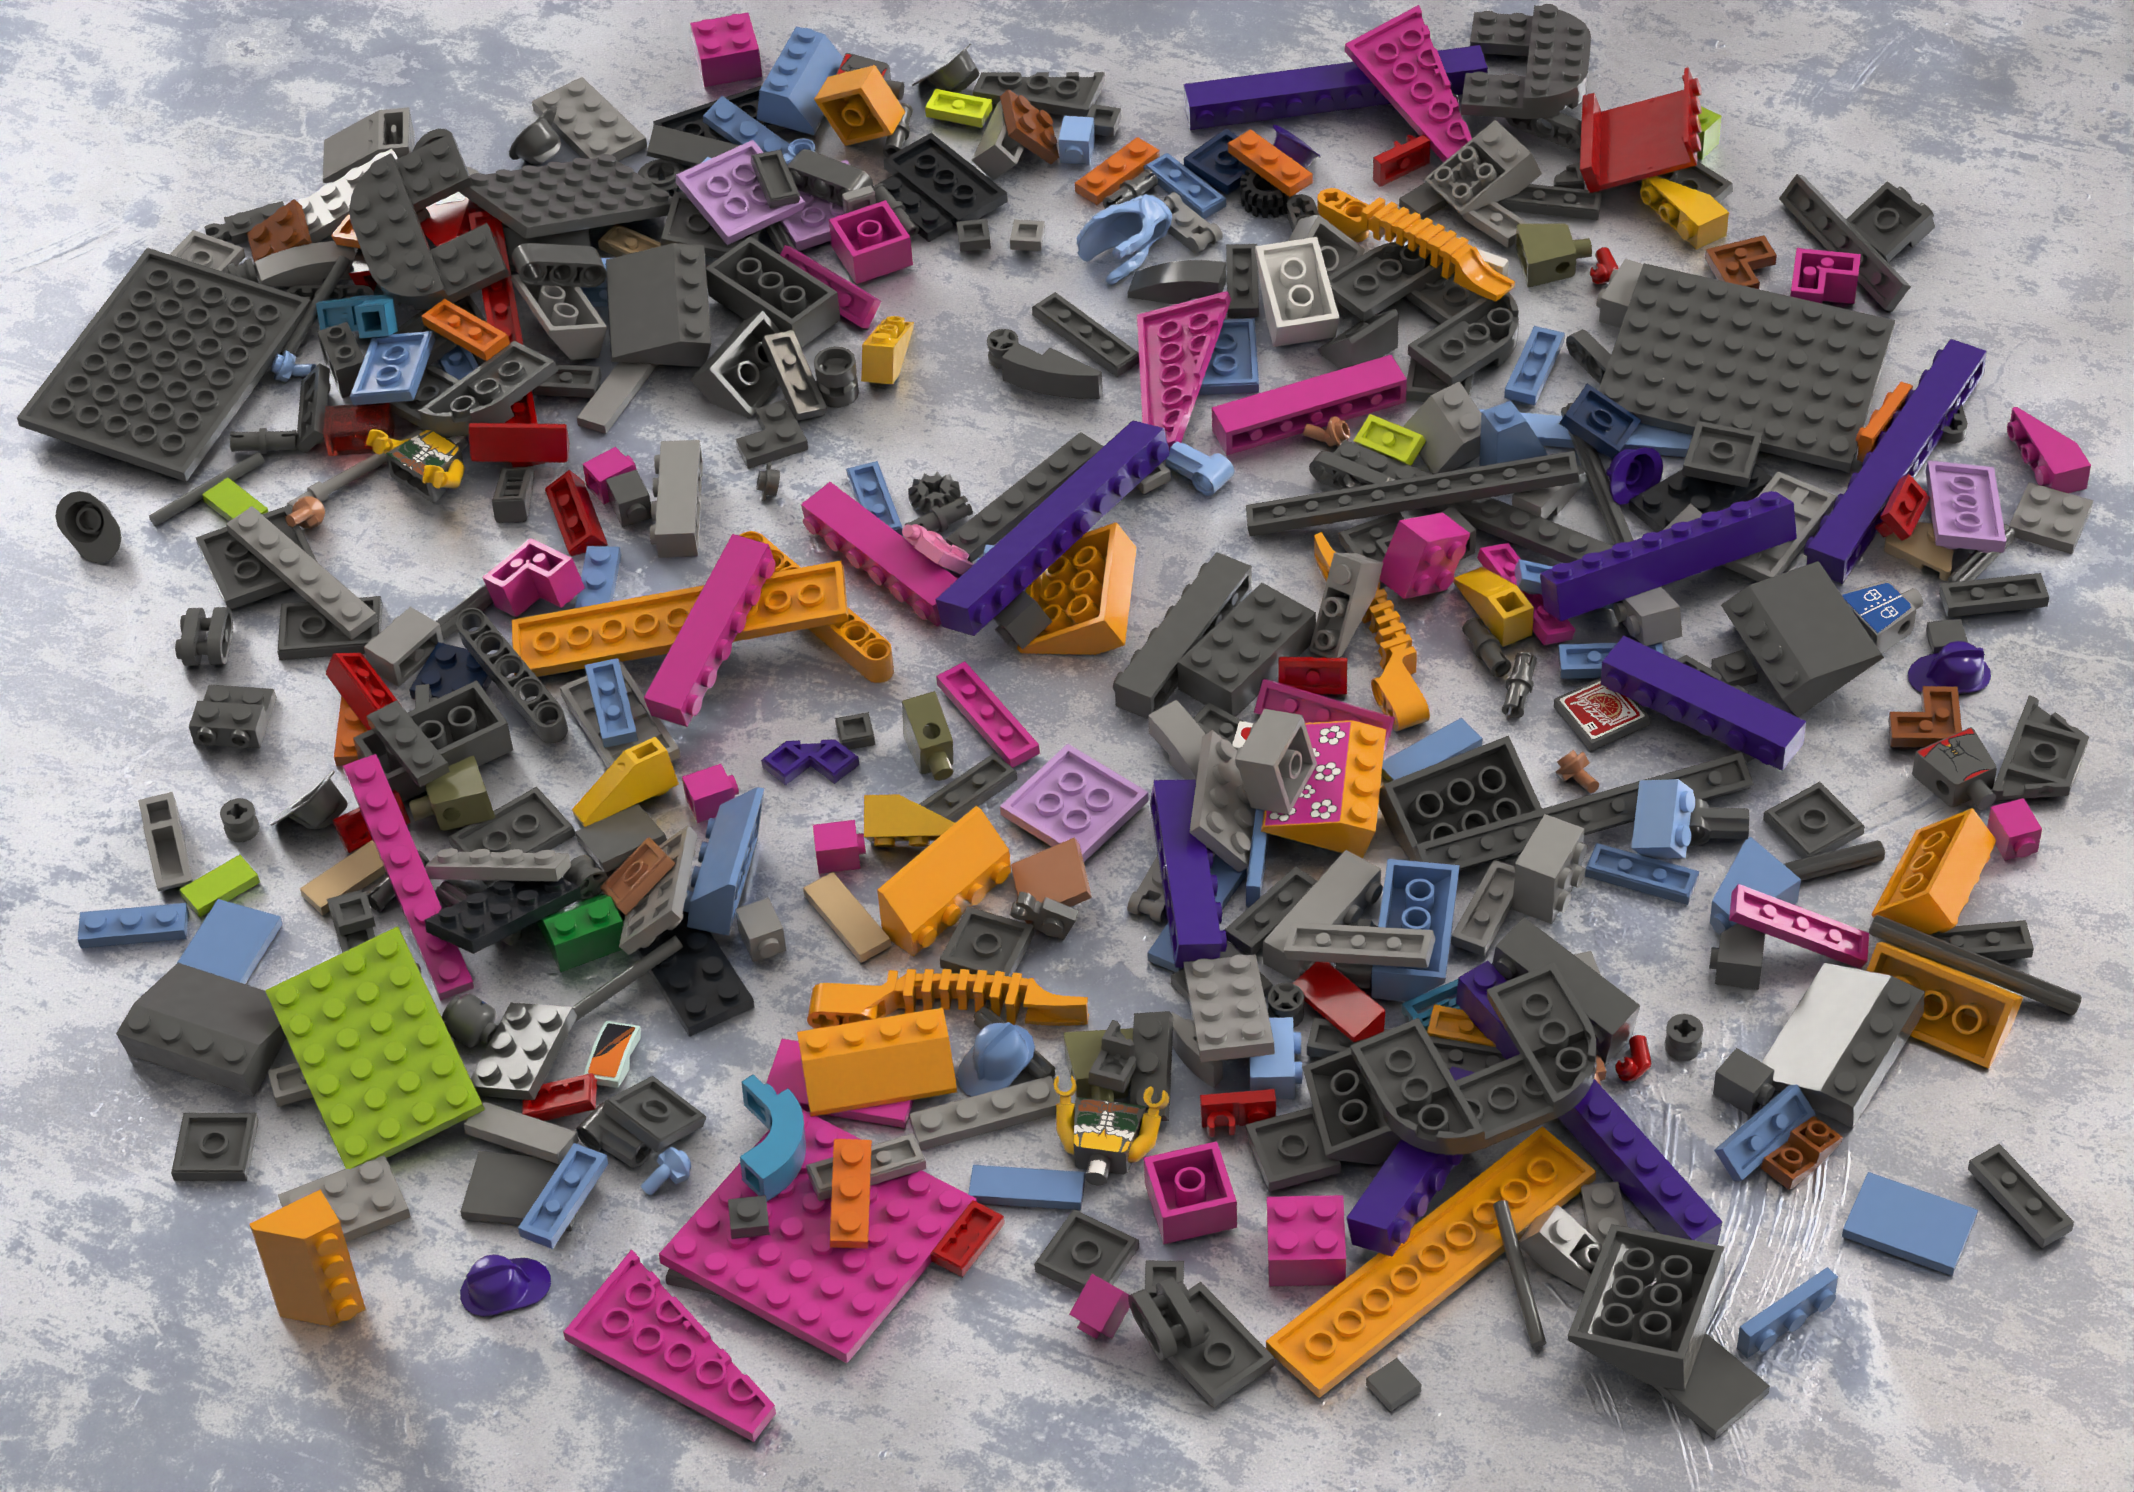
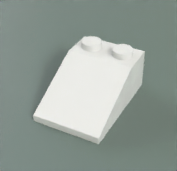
M1312 237L1255 246L1266 321L1273 347L1334 338L1338 327L1339 314L1318 238Z

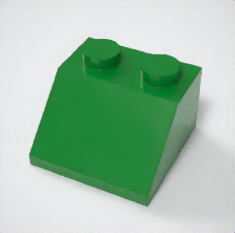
M600 894L562 908L537 921L560 972L622 950L619 944L623 930V921L609 895Z

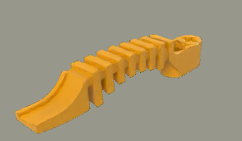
M1336 188L1324 189L1318 194L1317 208L1319 215L1356 243L1367 239L1369 230H1371L1373 238L1378 241L1385 235V240L1391 243L1396 237V243L1403 246L1408 240V249L1413 252L1420 245V257L1426 259L1431 253V266L1437 268L1443 262L1442 277L1448 280L1455 272V283L1493 301H1498L1515 287V281L1493 270L1483 260L1477 247H1472L1468 244V239L1463 236L1460 239L1457 238V233L1452 230L1444 231V226L1439 223L1436 226L1433 225V221L1429 218L1422 220L1421 215L1416 212L1409 214V209L1405 207L1398 209L1397 204L1392 201L1385 206V200L1380 197L1368 205Z
M1320 532L1314 535V557L1322 576L1327 582L1333 555L1336 552L1331 548L1323 533ZM1379 582L1375 597L1362 618V622L1367 623L1371 621L1369 630L1372 634L1377 632L1374 640L1378 645L1380 644L1378 652L1382 659L1379 665L1384 669L1381 676L1371 680L1372 692L1383 714L1395 717L1392 728L1397 732L1429 721L1430 712L1423 694L1410 675L1416 673L1417 651L1412 646L1410 635L1406 634L1405 625L1403 622L1400 623V615L1397 611H1394V604L1391 600H1387V593L1384 588L1380 589Z
M907 969V973L900 978L898 977V971L889 970L887 982L881 986L819 983L812 989L807 1016L808 1024L812 1028L817 1029L884 1018L897 1010V1008L905 1009V1014L914 1013L917 999H923V1011L932 1010L934 999L940 998L943 1010H950L952 999H958V1010H967L969 999H974L975 1012L985 1007L986 1001L990 1000L991 1010L999 1017L1005 1001L1006 1023L1010 1022L1013 1025L1016 1024L1021 1003H1023V1007H1028L1025 1024L1072 1026L1086 1025L1089 1020L1088 997L1052 994L1042 989L1034 978H1022V973L1013 972L1012 977L1005 976V972L995 971V975H987L985 970H978L977 974H970L969 970L960 969L959 974H952V969H943L942 973L935 974L934 969H925L924 973L918 974L916 969Z

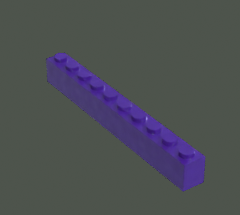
M1480 45L1438 50L1453 94L1463 95L1466 73H1488V67ZM1354 62L1183 84L1184 109L1190 130L1391 104Z
M1950 339L1943 350L1939 349L1936 352L1931 368L1923 371L1916 390H1910L1905 400V406L1901 411L1897 410L1888 431L1881 432L1875 450L1873 452L1869 451L1866 454L1859 473H1853L1848 483V489L1844 494L1840 493L1831 514L1823 517L1816 536H1811L1807 540L1804 548V555L1807 556L1806 565L1819 561L1831 580L1841 584L1845 582L1878 533L1875 527L1883 522L1880 517L1899 479L1908 474L1913 479L1942 438L1944 427L1950 426L1952 423L1953 413L1958 414L1961 404L1962 406L1965 404L1983 377L1986 350Z
M1132 420L935 599L942 627L975 636L1169 456L1165 429Z
M1486 961L1458 977L1456 1004L1469 1016L1486 1038L1496 1045V1048L1507 1060L1520 1053L1487 999V989L1502 984L1506 980L1489 961ZM1594 1079L1585 1097L1573 1109L1558 1117V1119L1614 1182H1618L1619 1188L1660 1234L1718 1245L1722 1220Z

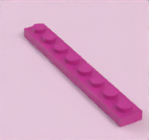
M374 754L343 765L346 778L440 1001L473 989V980L459 947L426 932L425 919L439 913L442 907L377 755Z

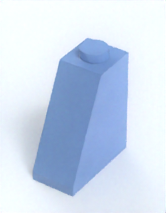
M1511 401L1481 411L1479 466L1548 455L1526 419Z
M1750 837L1745 840L1712 900L1710 924L1719 935L1737 924L1730 921L1729 917L1731 894L1738 884L1795 905L1798 903L1801 879Z

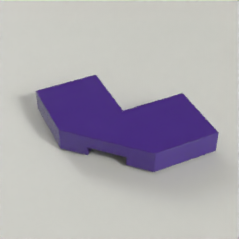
M835 739L821 740V743L801 744L800 740L785 741L761 760L762 768L785 786L809 767L814 768L835 784L860 765L859 757Z

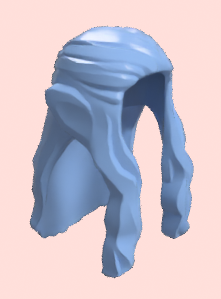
M1147 194L1121 204L1110 205L1092 216V219L1080 230L1076 238L1079 250L1077 253L1083 261L1088 262L1098 254L1114 248L1112 254L1117 259L1135 252L1134 256L1107 276L1106 282L1114 285L1120 279L1128 276L1130 272L1138 269L1146 259L1150 246L1167 234L1172 221V213L1163 201Z

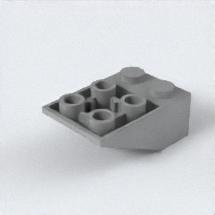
M409 107L378 110L325 139L323 183L337 181L351 169L359 168L371 161L377 154L386 152L391 148L398 158L413 152L415 134Z
M1494 120L1424 178V180L1462 215L1489 205L1493 201L1497 202L1520 193L1542 173L1532 153L1500 123Z

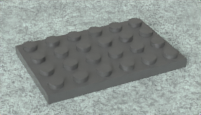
M601 154L598 158L592 159L575 158L572 162L565 163L549 162L548 165L539 167L528 165L523 166L522 169L512 171L501 169L497 170L496 173L486 175L474 173L470 175L473 185L459 191V193L525 239L668 216L673 199L667 191L661 190L652 184L649 179L638 175L631 167L623 165L616 160V157L609 154Z

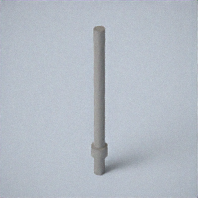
M420 428L401 440L413 438L425 430ZM375 453L323 483L319 481L307 488V492L289 501L287 505L292 510L295 502L305 496L315 497L321 502L327 500L332 492L388 462L386 454L382 453L379 455Z

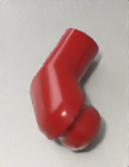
M1602 247L1595 253L1599 263L1596 264L1598 268L1596 270L1593 267L1590 269L1592 281L1598 285L1609 283L1613 270L1619 269L1609 248Z
M1635 1035L1629 1039L1631 1057H1624V1063L1618 1060L1615 1065L1616 1073L1622 1081L1634 1082L1651 1067L1647 1038L1643 1035Z

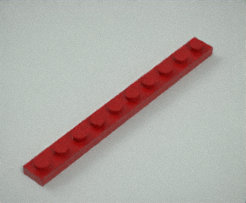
M487 211L469 213L471 230L486 223L491 228L510 275L481 289L487 323L506 333L510 343L516 341L524 345L513 283L511 281L512 277L502 222ZM530 391L520 401L510 406L514 417L505 423L538 424L533 394ZM512 462V467H528L545 463Z

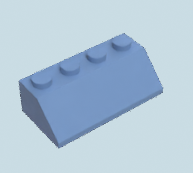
M795 27L760 88L757 120L811 135L816 133L825 115L814 98L827 77L836 75L843 60L842 55L825 34L810 28Z
M756 787L721 804L716 819L709 818L705 838L709 839V842L702 841L698 862L702 863L701 867H694L691 878V887H694V891L687 890V897L684 903L683 911L689 912L687 927L730 935L736 914L735 909L738 908L758 840L764 788Z
M1396 859L1387 860L1378 927L1433 930L1435 943L1428 968L1373 965L1371 998L1406 1002L1445 983L1460 865Z

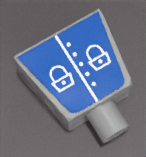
M1886 580L1841 593L1882 654L1912 633L1916 609L1923 606L1922 596L1917 589L1912 588L1901 593L1890 581Z

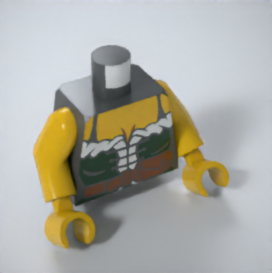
M372 429L369 431L366 445L373 446L372 449L376 454H386L391 477L430 502H437L449 488L456 489L460 486L465 471L461 451L468 446L464 436H453L445 439L431 430H426L413 438L399 441L388 438V435L381 430Z
M1057 1076L1053 1084L1056 1093L1060 1096V1103L1056 1104V1131L1065 1151L1074 1155L1075 1166L1079 1169L1087 1170L1085 1179L1088 1183L1101 1186L1107 1183L1109 1173L1121 1175L1128 1173L1132 1163L1140 1161L1155 1147L1162 1118L1159 1116V1110L1164 1109L1169 1103V1096L1165 1090L1162 1092L1161 1100L1156 1104H1153L1151 1101L1154 1088L1150 1086L1145 1090L1143 1098L1149 1106L1148 1113H1146V1106L1080 1097H1076L1075 1103H1071V1096L1074 1095L1077 1088L1075 1079L1071 1076L1072 1087L1069 1091L1063 1092L1058 1088L1059 1076Z

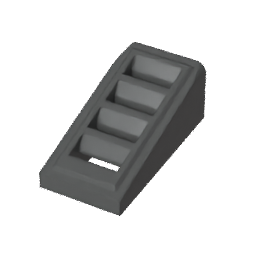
M534 467L501 469L492 499L494 518L497 523L525 522L527 520L534 480Z

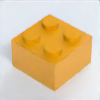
M875 65L827 77L814 98L844 146L892 135L905 114V110Z

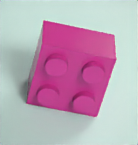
M748 12L690 23L694 52L704 87L762 77L759 47Z
M886 200L829 219L832 248L855 284L869 281L913 265L911 237Z
M1443 512L1399 520L1383 559L1379 580L1403 599L1446 591L1452 584L1457 565L1466 552V544L1470 533Z
M1217 1141L1144 1157L1145 1186L1163 1244L1237 1228V1200Z
M1343 1195L1267 1197L1269 1287L1338 1285L1345 1280L1346 1246Z

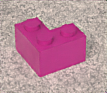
M1796 248L1790 296L1821 304L1822 301L1855 304L1861 254Z
M532 538L482 577L495 607L514 617L525 612L539 598L562 608L585 589L573 558Z

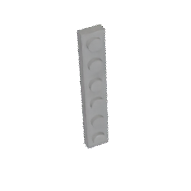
M253 506L226 523L228 533L351 640L378 622L376 613Z

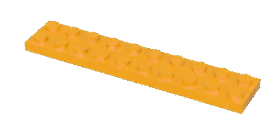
M835 561L774 572L763 584L758 603L751 607L746 616V624L743 631L737 633L733 642L849 621L842 562ZM704 585L513 619V649L537 677L585 669L587 664L616 658L619 659V662L668 654Z
M1543 1126L1415 1224L1411 1228L1407 1241L1401 1243L1393 1256L1378 1253L1266 1340V1349L1318 1398L1322 1397L1505 1252L1493 1208L1494 1203L1502 1200L1508 1202L1519 1241L1537 1216L1557 1205L1562 1207L1581 1192L1582 1186L1593 1183L1596 1180V1170Z

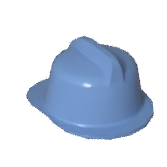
M1010 1022L993 1023L981 1029L975 1038L974 1046L964 1056L959 1065L957 1077L961 1089L966 1095L973 1097L1008 1087L1033 1058L1035 1050L1033 1037L1026 1029L1013 1025Z

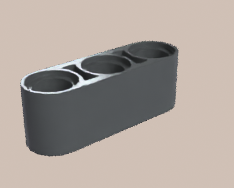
M801 150L787 165L799 191L842 207V194L870 185L873 187L871 177L862 169L811 150Z
M525 243L517 246L512 253V261L521 281L525 284L596 287L601 285L607 277L604 264L594 247Z

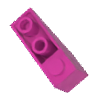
M2012 408L2010 422L2007 424L2008 436L2012 442L2015 441L2023 461L2032 468L2038 485L2065 493L2087 489L2091 464L2079 445L2020 408Z

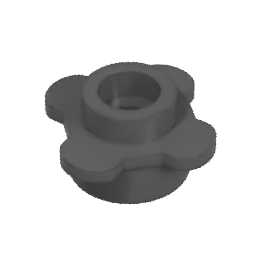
M767 462L766 470L759 471L756 490L762 491L761 501L766 500V495H777L780 470L771 469V462Z

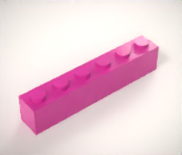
M1384 356L1212 407V431L1226 456L1302 434L1307 423L1322 428L1326 427L1330 418L1334 416L1340 418L1341 421H1346L1406 403L1407 379L1393 356Z
M832 482L827 483L801 504L804 515L803 524L811 534L821 536L833 551L837 552L839 550L855 568L859 569L861 567L877 585L881 586L883 584L899 602L903 603L905 601L910 605L921 619H928L937 627L941 625L935 599L957 580L954 575L915 549V546L909 543L908 540Z
M735 534L731 535L644 696L651 716L688 727L692 717L699 713L702 699L707 689L714 685L717 671L722 661L728 659L737 633H741L745 627L747 614L751 607L755 606L759 601L763 584L766 579L773 575L775 560L773 559L769 544Z

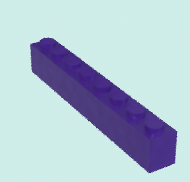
M1776 491L1764 492L1758 498L1746 502H1735L1729 508L1717 512L1704 513L1700 518L1689 522H1678L1673 524L1671 528L1663 531L1646 533L1637 540L1628 543H1617L1611 549L1599 553L1585 554L1582 559L1570 563L1556 564L1552 569L1540 573L1544 610L1561 622L1797 539L1794 502Z

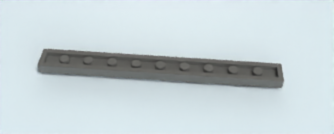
M1344 440L1334 451L1336 455L1388 475L1394 480L1430 475L1428 472L1347 440ZM1491 497L1427 508L1438 513L1453 506L1473 527L1562 563H1570L1582 559L1585 554L1599 553L1612 548L1610 544Z
M1575 451L1246 505L1249 537L1579 483Z
M1742 752L1644 779H1679L1693 790L1696 799L1703 801L1746 790L1754 785ZM1639 781L1419 843L1413 849L1418 862L1460 865V872L1491 863L1493 860L1498 861L1521 854L1544 814L1584 828V836L1635 821Z

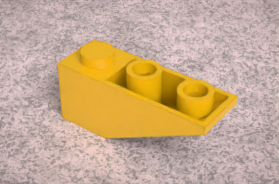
M1658 176L1642 179L1640 195L1643 202L1657 212L1664 222L1673 227L1681 238L1688 241L1696 250L1727 236L1729 212L1711 195Z
M889 316L881 321L862 344V382L893 384L901 372L914 328V322H907L905 318L899 316Z
M1484 567L1454 577L1453 583L1491 633L1497 637L1502 647L1532 636L1534 607L1517 585Z
M653 737L623 751L573 807V814L586 827L648 798L661 796L668 792L670 788L679 785L667 749L656 737Z
M899 794L864 795V837L870 842H874L875 847H894L895 841H909V846L926 847L930 845V841L939 838L955 824V822Z

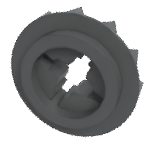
M657 159L643 165L638 171V175L649 179L652 184L661 190L674 193L679 188L675 183L676 174L685 171L681 164ZM660 174H663L665 180L659 181Z
M937 471L934 476L924 473L922 479H913L912 487L908 488L910 504L916 510L928 514L930 509L935 506L940 508L959 499L961 491L959 482L953 481L950 474L941 477ZM937 489H940V493H938V492H933L932 494H929V491H928V490L936 491Z

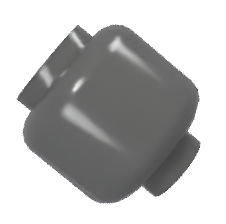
M465 994L462 997L455 996L442 1014V1019L450 1036L469 1048L477 1046L481 1041L487 1044L498 1027L494 1023L496 1018L495 1009L473 994Z

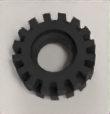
M1247 169L1240 181L1242 207L1245 206V211L1248 213L1252 211V215L1256 217L1261 213L1262 218H1268V214H1272L1273 218L1278 217V212H1281L1282 215L1287 214V201L1291 197L1287 196L1256 172Z

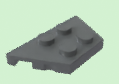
M2029 695L1992 788V792L1996 795L1995 800L2069 796L2086 751L2089 736L2078 728L2070 726L2066 719L2056 712L2052 715L2048 714L2038 706L2039 700Z

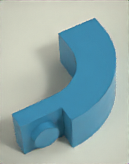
M386 295L353 296L348 299L327 300L316 303L320 330L348 322L351 331L359 332V338L390 336L398 331L393 297Z
M752 1074L741 1082L744 1106L770 1132L760 1144L740 1156L742 1181L758 1196L766 1195L767 1202L786 1189L802 1168L806 1155L804 1118L798 1100L788 1088L777 1095L771 1085L768 1083L763 1084Z

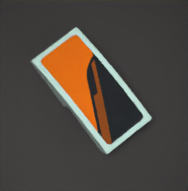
M605 1021L593 1045L584 1075L593 1073L597 1080V1085L619 1088L630 1070V1055L641 1039V1026Z

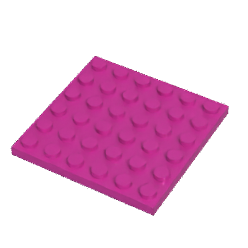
M802 1109L806 1139L804 1163L792 1183L778 1195L767 1201L770 1235L731 1238L728 1199L758 1196L742 1181L741 1165L739 1163L659 1253V1260L664 1266L673 1269L835 1358L848 1363L932 1263L930 1255L932 1250L972 1200L977 1202V1198L922 1170L871 1185L868 1249L830 1248L831 1198L818 1200L808 1177L806 1165L832 1158L834 1139L860 1138L817 1116L811 1117L809 1112ZM768 1130V1132L760 1139V1141L755 1146L760 1144L767 1137L770 1130Z

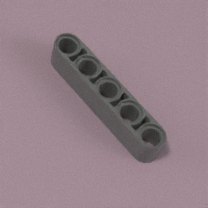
M467 608L461 611L456 618V627L464 647L541 740L550 744L562 741L568 733V725L561 705L480 609ZM479 627L475 631H469L471 628ZM492 650H498V651H497L496 653H494V654H489V655L487 654V653H489V652L492 651ZM511 673H518L514 677L507 678V676ZM531 696H536L532 701H525ZM553 719L556 720V721H555L554 723H552V724H548V725L544 724V723H546V722L549 721V720H553Z

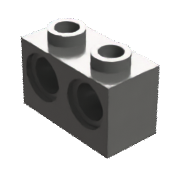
M348 322L317 331L323 359L330 369V374L341 398L351 395L364 360V356Z

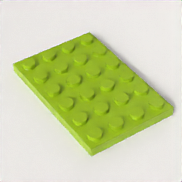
M398 926L265 990L346 1169L354 1168L383 1155L388 1158L485 1110Z

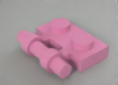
M918 524L905 525L903 527L902 534L907 538L908 542L936 564L962 575L974 565L967 560L969 554L956 545H949L940 534L934 531H927L925 527Z

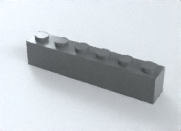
M1216 552L1208 563L1205 562L1201 566L1197 578L1192 584L1186 585L1179 601L1175 606L1169 607L1159 627L1152 629L1142 649L1136 650L1128 667L1124 672L1117 674L1113 683L1117 707L1148 719L1149 714L1162 708L1178 687L1177 662L1241 603L1251 591V565Z

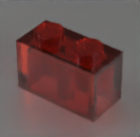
M390 402L325 406L323 435L328 456L375 453L372 449L373 446L366 445L369 431L372 429L381 430L388 435V438L394 439L395 424Z

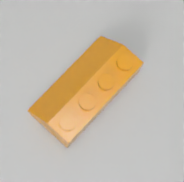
M975 806L877 889L882 930L888 935L890 941L913 957L923 948L929 947L947 927L955 925L967 907L979 904L991 889L997 884H1002L1011 873L1009 849L982 809Z
M1973 808L1915 831L1871 914L1873 918L1876 915H1880L1928 935L1936 932L1945 933L1956 926L1958 917L1963 907L1968 903V897L1974 885L1979 881V875L1984 865L1989 861L1990 853L1997 841Z
M1887 941L1876 944L1866 970L1891 975L1925 991L1924 1013L1912 1031L1911 1037L1986 1068H1990L2010 1033L2024 998Z
M943 1008L797 1032L811 1117L957 1093L951 1047Z
M321 1189L249 1224L280 1317L332 1327L342 1321L350 1320L358 1313L366 1310L340 1221Z

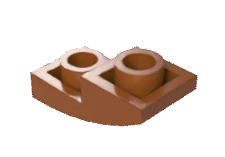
M1813 1116L1790 1132L1788 1141L1784 1145L1764 1157L1760 1169L1788 1190H1791L1831 1155L1840 1145L1843 1137Z

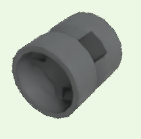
M836 346L820 351L815 356L814 369L817 379L816 383L825 404L835 408L848 406L858 398L859 394L854 354L849 349Z

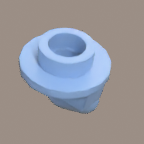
M285 350L282 355L277 354L275 356L271 371L275 373V380L288 382L290 376H307L316 365L295 364L296 356Z
M674 1147L667 1148L658 1155L657 1163L660 1166L643 1182L641 1188L648 1195H653L668 1178L675 1184L688 1180L691 1162L686 1153Z

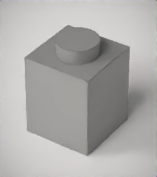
M769 898L735 909L738 931L752 962L763 958H770L786 951L784 930Z

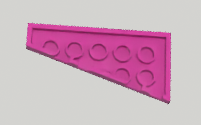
M1419 5L1345 44V53L1419 136L1425 135L1430 139V148L1443 163L1472 139L1467 124L1463 121L1457 99L1456 97L1454 98L1450 89L1451 84L1438 51L1434 48L1431 41L1429 28L1423 21Z
M1228 291L1137 314L1142 423L1165 429L1169 451L1174 443L1177 441L1182 442L1231 302Z
M632 1249L563 1331L567 1342L752 1442L758 1438L776 1414L774 1403L747 1374L744 1375L735 1366L728 1353L723 1348L720 1349L712 1341L710 1334L675 1296L672 1297L661 1285L660 1279L652 1271L649 1272L640 1262V1258Z

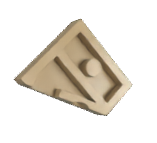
M1918 522L1911 536L1903 541L1894 532L1885 537L1884 552L1896 558L1905 559L1909 564L1919 569L1926 565L1940 572V579L1948 581L1952 570L1953 549L1936 546L1933 523Z

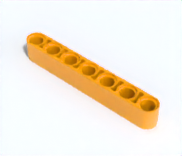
M748 531L739 535L769 544L773 559L775 560L774 572L801 568L762 534ZM848 608L849 621L808 628L867 680L874 683H882L888 681L893 676L894 666L891 644L850 608Z

